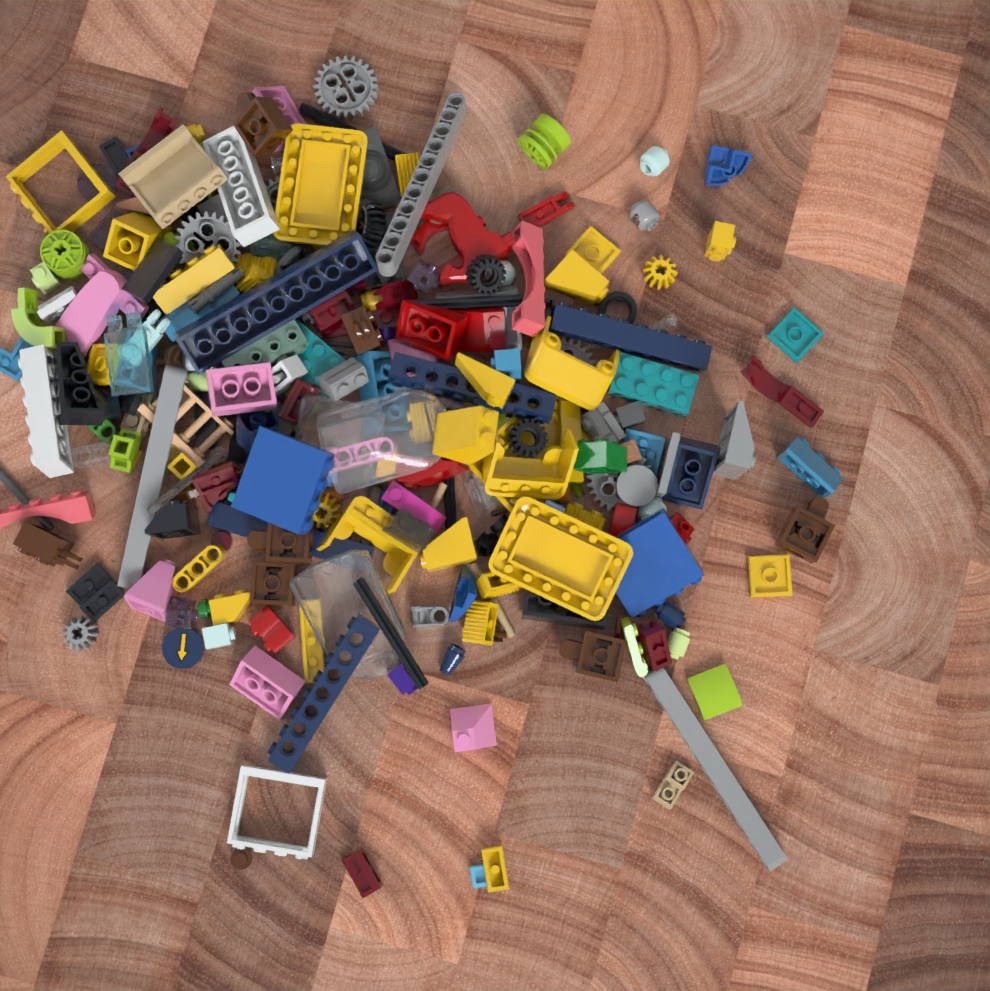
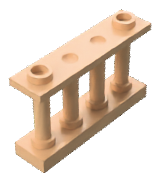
M185 380L184 391L190 397L180 406L177 421L196 402L205 412L184 433L178 435L174 431L172 443L200 468L206 461L203 458L205 456L204 453L226 431L232 435L234 433L232 429L234 425L227 418L222 420L219 416L212 417L211 408L187 386L189 382ZM158 399L153 404L147 405L143 403L137 409L152 424ZM210 417L214 418L220 426L198 448L195 447L193 449L188 444L190 442L189 439Z

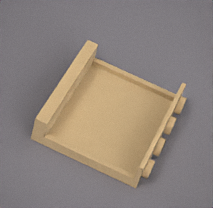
M181 125L118 173L162 229L228 180L220 167L214 163L184 125Z

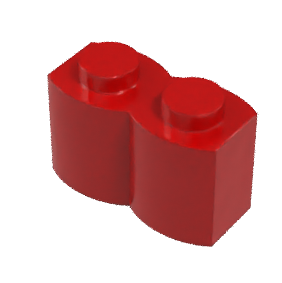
M266 605L248 621L251 625L249 627L250 631L256 637L259 635L265 641L262 644L270 653L274 651L278 654L296 638V635L269 605Z

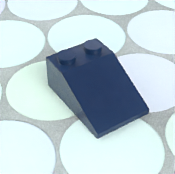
M680 436L667 492L662 500L702 510L719 455L718 445Z

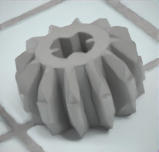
M79 616L77 620L72 617L71 624H64L68 630L61 632L62 635H67L63 643H69L68 648H75L77 652H81L83 648L89 650V643L96 644L93 636L97 637L99 633L93 632V630L98 626L96 624L91 625L92 619L90 618L85 620L84 616ZM78 630H82L81 634H83V637H79Z

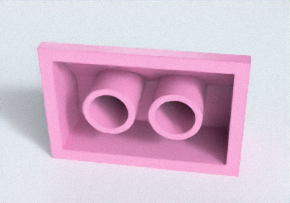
M284 86L255 87L252 92L256 97H272L290 126L296 123L306 124ZM286 139L274 152L284 151Z
M270 362L206 370L212 417L276 408L277 401Z
M254 646L241 660L229 685L275 718L281 720L300 694L306 681L266 652Z

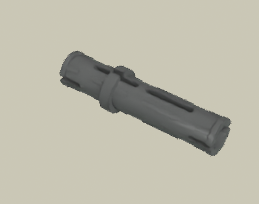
M235 266L232 271L221 277L209 288L201 290L200 295L187 303L190 310L197 314L209 303L213 304L215 302L214 299L245 277L239 267Z

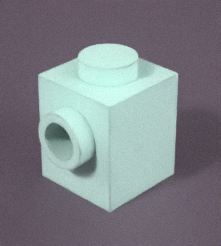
M225 623L202 628L206 649L210 650L234 644L236 631L234 627H231V624Z

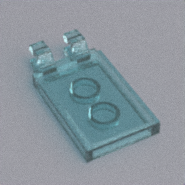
M126 313L128 328H122L121 315L107 316L108 333H104L112 396L154 392L147 332L144 326H141L142 319L140 313Z

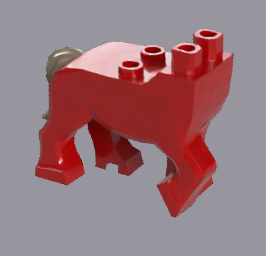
M447 186L439 188L431 195L421 218H427L428 220L413 234L410 241L418 255L421 256L425 252L426 244L432 236L444 231L449 232L451 243L458 255L430 269L431 275L441 289L450 283H469L466 279L468 278L466 271H470L467 266L473 265L472 259L477 261L476 256L480 255L483 258L482 254H487L488 256L492 255L497 260H508V254L514 251L512 246L516 244L510 232L500 237L497 232H490L485 229L486 223L480 215L477 217L462 195L458 194L452 187Z

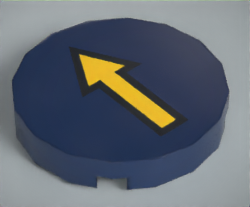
M187 627L176 628L170 631L162 644V654L166 662L172 667L179 669L195 666L202 659L205 651L204 640L200 634L194 629Z

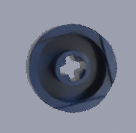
M269 410V412L241 413L237 416V443L244 448L246 453L250 454L259 426L279 431V416L272 410Z

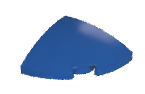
M710 145L706 164L705 185H724L729 183V180L734 176H740L748 166L752 153Z
M465 564L462 565L454 598L452 599L449 621L451 622L460 618L470 608L477 596L474 576Z

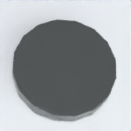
M297 245L289 250L278 262L274 269V275L307 256L306 249L301 245Z

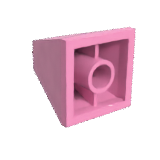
M167 559L164 562L160 560L125 593L124 598L129 607L169 623L175 590L172 581L175 575H177L176 564Z

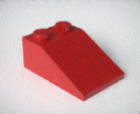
M403 300L395 339L448 361L460 352L468 316L442 307Z
M503 307L453 310L468 316L460 351L494 353V350H506Z
M397 456L395 481L401 483V486L407 489L420 490V487H429L469 470V466L457 461Z

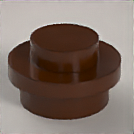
M236 849L231 854V864L233 867L243 870L250 866L252 854L248 849Z

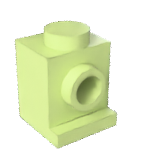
M43 262L30 270L33 274L31 278L38 289L40 288L44 295L62 285L55 273Z

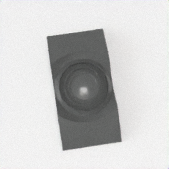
M376 126L362 131L367 136L368 145L361 200L373 199L381 203L384 209L398 205L402 198Z

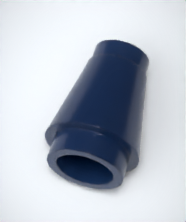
M451 643L446 648L439 671L450 676L465 658L464 654L466 651L460 646Z

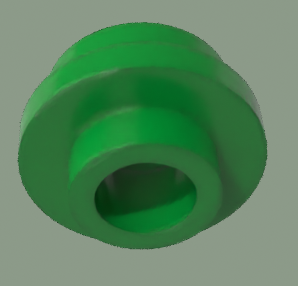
M204 598L197 603L200 618L210 619V605L208 600Z

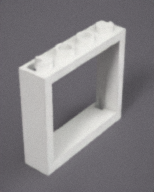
M242 765L227 843L233 844L232 847L237 849H245V846L252 847L253 851L266 853V850L274 851V854L278 856H287L288 853L294 854L297 859L312 857L315 851L327 778L294 772L289 774L282 770ZM249 776L318 787L308 847L238 835Z

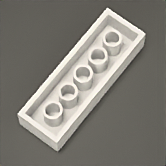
M232 126L203 141L206 153L220 167L228 179L218 187V191L233 236L243 247H246L279 230L280 227L256 157L252 155L236 128Z
M44 344L19 350L20 358H18V364L23 375L20 378L21 385L25 390L23 403L28 413L25 416V420L30 429L28 441L33 451L30 455L33 466H36L49 478L74 473L68 425L58 424L53 354Z

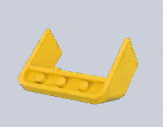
M547 316L543 330L539 331L532 338L524 369L526 379L587 410H595L601 403L616 374L620 351L616 350L608 360H600L596 367L560 350L561 341L559 337L548 331L551 317Z
M496 430L494 452L483 458V485L486 493L491 496L518 498L528 496L534 499L550 500L563 497L579 450L572 431L566 430L562 447H549L544 451L542 459L505 457L504 447Z
M358 496L347 505L333 522L317 550L321 551L328 547L334 537L339 540L348 538L353 531L386 553L382 561V567L386 573L392 576L381 593L385 596L396 591L421 550L423 540L418 533L364 496Z

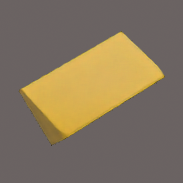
M499 844L481 849L488 893L509 889L503 845Z

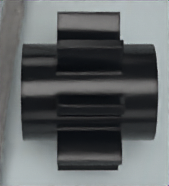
M483 532L475 541L477 552L483 557L489 555L491 557L499 537L492 532L488 535L486 532Z

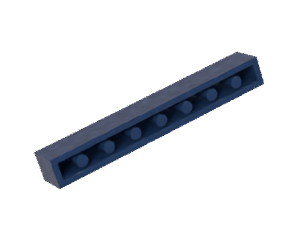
M566 303L556 304L551 309V321L548 331L553 334L699 373L708 368L712 346L706 345V342L703 340L691 341L684 335H669L667 331L662 329L650 330L647 325H632L625 319L613 320L610 319L609 315L601 313L598 315L591 314L590 310L584 308L576 310Z
M223 499L220 503L216 502L213 505L207 525L247 538L253 530H267L268 528L267 521L231 507L232 502ZM320 528L319 531L314 530L313 557L369 572L375 552L371 542L361 539L359 543L351 541V536L344 540L334 537L328 547L318 551L317 547L328 530Z

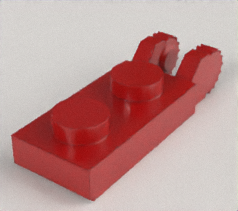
M565 191L555 197L551 196L518 214L517 218L520 222L525 221L540 228L572 210L575 205L573 202H569L559 208L557 203L569 197V194Z

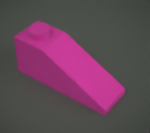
M394 481L382 496L383 502L436 535L446 520L444 515Z

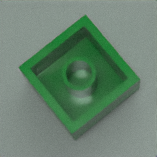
M598 438L596 442L578 440L579 450L573 470L591 475L627 472V447L619 445V442L609 441L607 438Z

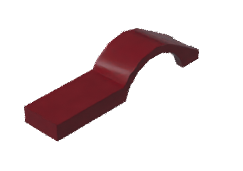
M160 107L149 131L132 154L125 168L170 135L178 118L168 116L163 112L164 109ZM120 176L114 186L133 197L135 194Z
M754 355L751 356L750 364L746 369L743 368L740 371L747 381L762 395L779 403L806 426L813 428L824 411L793 386L774 378L764 369L762 362Z

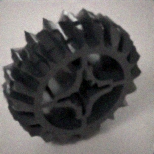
M360 199L356 232L360 234L369 253L372 254L378 249V245L381 244V239L383 238L386 224L385 209L381 203L373 199Z

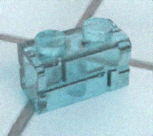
M271 233L250 244V250L252 255L260 257L270 256L281 260L289 250L295 247V243L280 241Z

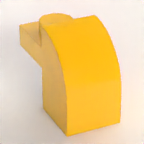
M173 443L171 444L167 467L183 481L197 466Z

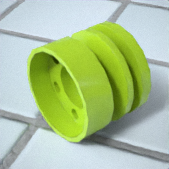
M541 114L532 123V129H526L517 141L525 155L543 169H548L552 162L557 160L556 154H562L571 145V139L566 130L555 119L546 114Z
M56 230L49 233L43 239L40 246V256L43 263L58 277L67 281L78 280L85 276L81 268L88 255L91 254L86 244L77 235L68 230Z

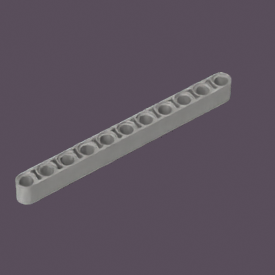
M455 92L448 96L377 251L376 261L379 273L384 277L393 276L397 272L466 117L465 97L461 93Z
M169 365L165 366L120 570L118 587L130 589L143 576L151 536L145 534L144 529L156 516L187 376L186 369Z
M662 667L655 671L649 670L646 676L643 677L753 849L767 870L771 872L787 861L784 852L665 669Z

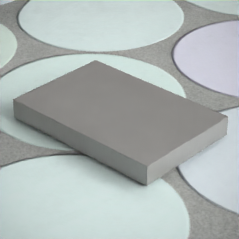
M672 432L667 441L657 481V493L655 495L659 498H662L667 492L681 436L680 433Z

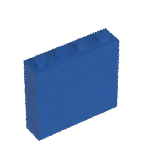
M259 426L231 507L298 535L307 534L313 525L312 518L314 512L320 506L321 501L319 498L321 493L327 487L328 473L334 467L335 453L271 428Z
M664 508L616 536L630 544L633 549L632 559L615 592L632 618L636 615L637 617L644 615L648 608L653 605H661L666 601L665 598L672 594L673 596L680 594L684 587L689 584H697L704 576L703 569Z

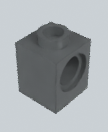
M639 401L616 408L614 411L615 415H613L622 430L643 424L646 420Z

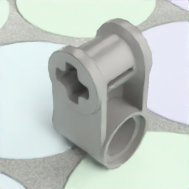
M410 607V611H412V624L410 628L443 626L449 622L450 613L443 607ZM444 611L446 615L444 621L437 622L435 620L436 612Z

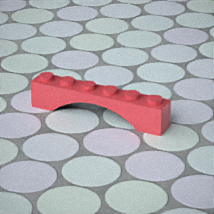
M521 221L512 231V236L516 241L512 249L522 265L526 288L523 301L512 312V329L534 337L539 331L543 330L546 324L544 314L545 270L543 265V229Z
M75 490L66 496L56 494L43 501L41 498L29 501V504H11L8 508L0 509V529L15 520L32 516L53 517L71 524L92 520L96 515L90 491Z

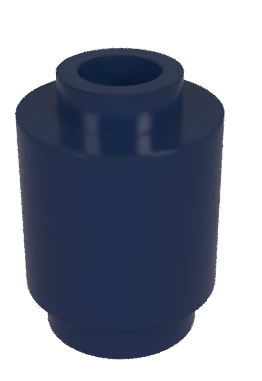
M665 601L654 611L658 615L657 618L671 629L675 627L680 628L686 620L683 617L685 612L670 601Z

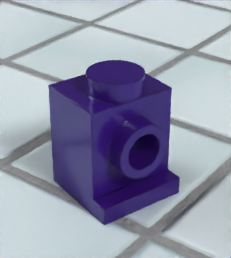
M402 663L387 674L402 695L406 692L410 695L418 689Z

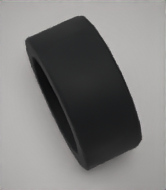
M615 291L607 294L599 305L598 314H606V307L610 302L615 300L622 301L629 308L627 320L629 324H633L637 316L635 300L625 292Z

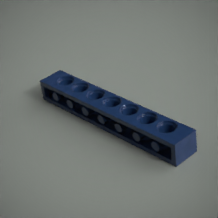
M398 352L394 354L388 376V382L395 387L401 388L404 386L412 388L413 391L418 393L427 392L438 398H450L457 403L466 402L473 404L474 407L482 406L498 411L500 414H512L519 419L532 418L535 419L534 422L539 421L541 424L550 423L557 397L552 392L515 383L508 398H514L517 402L511 403L507 399L503 409L493 407L483 400L477 391L472 393L467 390V388L474 387L458 368ZM414 372L416 376L410 377L406 373ZM433 377L436 379V381L430 382L427 380V378ZM453 382V383H455L457 386H456V387H449V386L447 385V383ZM534 403L537 408H531L528 404Z
M358 614L357 617L352 616L346 626L349 628L346 635L341 634L335 643L338 647L334 654L330 652L326 657L324 663L327 665L324 670H318L312 680L315 682L312 689L307 688L301 697L304 700L300 707L296 706L290 715L293 718L289 725L284 724L278 734L281 736L278 743L273 742L267 751L270 754L268 761L289 774L380 630L379 625L361 614ZM353 633H359L363 639L359 643H354L351 641L350 636ZM342 651H348L351 654V658L348 661L340 659L339 654ZM337 669L340 676L332 679L329 677L328 671ZM325 687L329 693L327 696L322 697L317 694V689ZM308 705H314L317 708V712L311 715L306 712L305 708ZM297 723H302L305 725L306 730L304 732H297L294 726ZM290 741L295 747L292 750H286L283 747V743Z

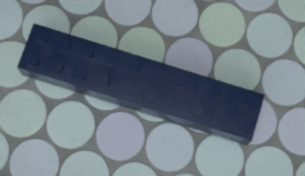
M352 230L173 333V336L195 372L199 375L378 271V268L360 234Z

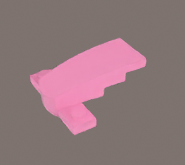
M95 253L88 255L81 268V271L90 281L72 300L55 325V327L65 329V342L78 343L83 358L86 356L92 343L99 341L105 327L112 325L119 308L136 324L141 323L150 308L142 300L125 292L122 288L127 282L126 278L119 272L111 270Z

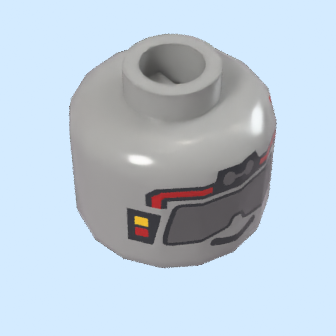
M640 200L631 207L630 219L639 230L650 231L658 225L657 221L660 214L650 201Z

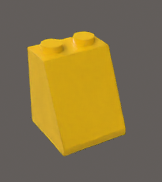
M138 211L113 218L103 257L135 271L157 238L163 241L164 235L172 231V227L167 226L162 229L153 218Z
M571 250L545 279L544 286L574 299V302L593 307L596 303L600 305L601 301L605 298L609 291L608 285L610 281L574 250Z
M482 406L439 413L437 415L432 454L471 465L493 453L499 412Z
M467 517L459 520L422 549L423 554L420 555L423 569L427 568L428 572L477 561Z

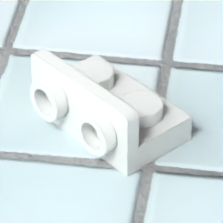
M72 286L39 305L38 315L47 324L52 323L62 316L78 293Z

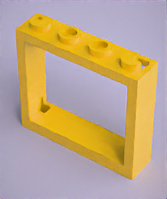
M62 130L6 176L11 183L10 188L12 191L20 194L22 197L20 201L27 209H31L34 212L32 217L39 224L42 223L45 229L43 231L47 235L56 230L74 232L116 197L72 139ZM66 148L100 193L57 228L23 183Z

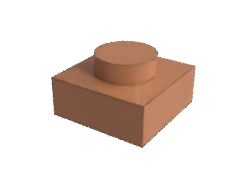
M634 439L620 444L627 447V466L642 460Z

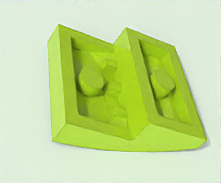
M726 663L687 678V683L704 721L743 706Z

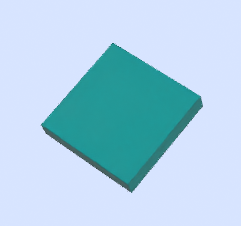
M793 307L766 338L797 364L824 333L799 310Z

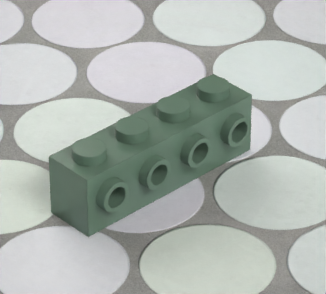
M295 319L221 362L225 368L269 362L271 367H273L281 360L293 354L298 355L304 352L309 344Z

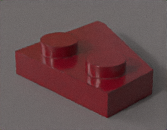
M232 462L191 476L192 482L207 512L211 511L213 505L219 499L225 498L228 492L234 489L240 482Z

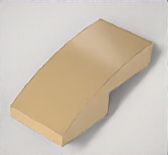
M676 760L660 783L652 799L667 809H672L694 772Z

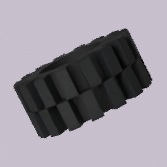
M482 254L483 258L478 255L476 256L477 261L472 259L473 265L467 266L470 271H466L468 276L466 279L470 283L469 285L483 295L487 293L493 294L492 290L497 292L499 291L497 287L504 285L501 281L506 280V277L503 276L506 274L505 267L492 255ZM488 267L491 268V277L486 281H481L480 275L482 271Z
M528 418L520 420L508 432V435H510L507 438V442H510L508 445L509 449L513 447L512 453H519L517 456L519 458L522 456L524 458L535 457L545 449V444L548 443V439H545L548 434L543 432L546 428L544 426L540 428L539 425L541 423L539 421L534 423L535 419L531 418L529 421ZM527 431L533 435L534 444L532 446H527L522 442V432Z

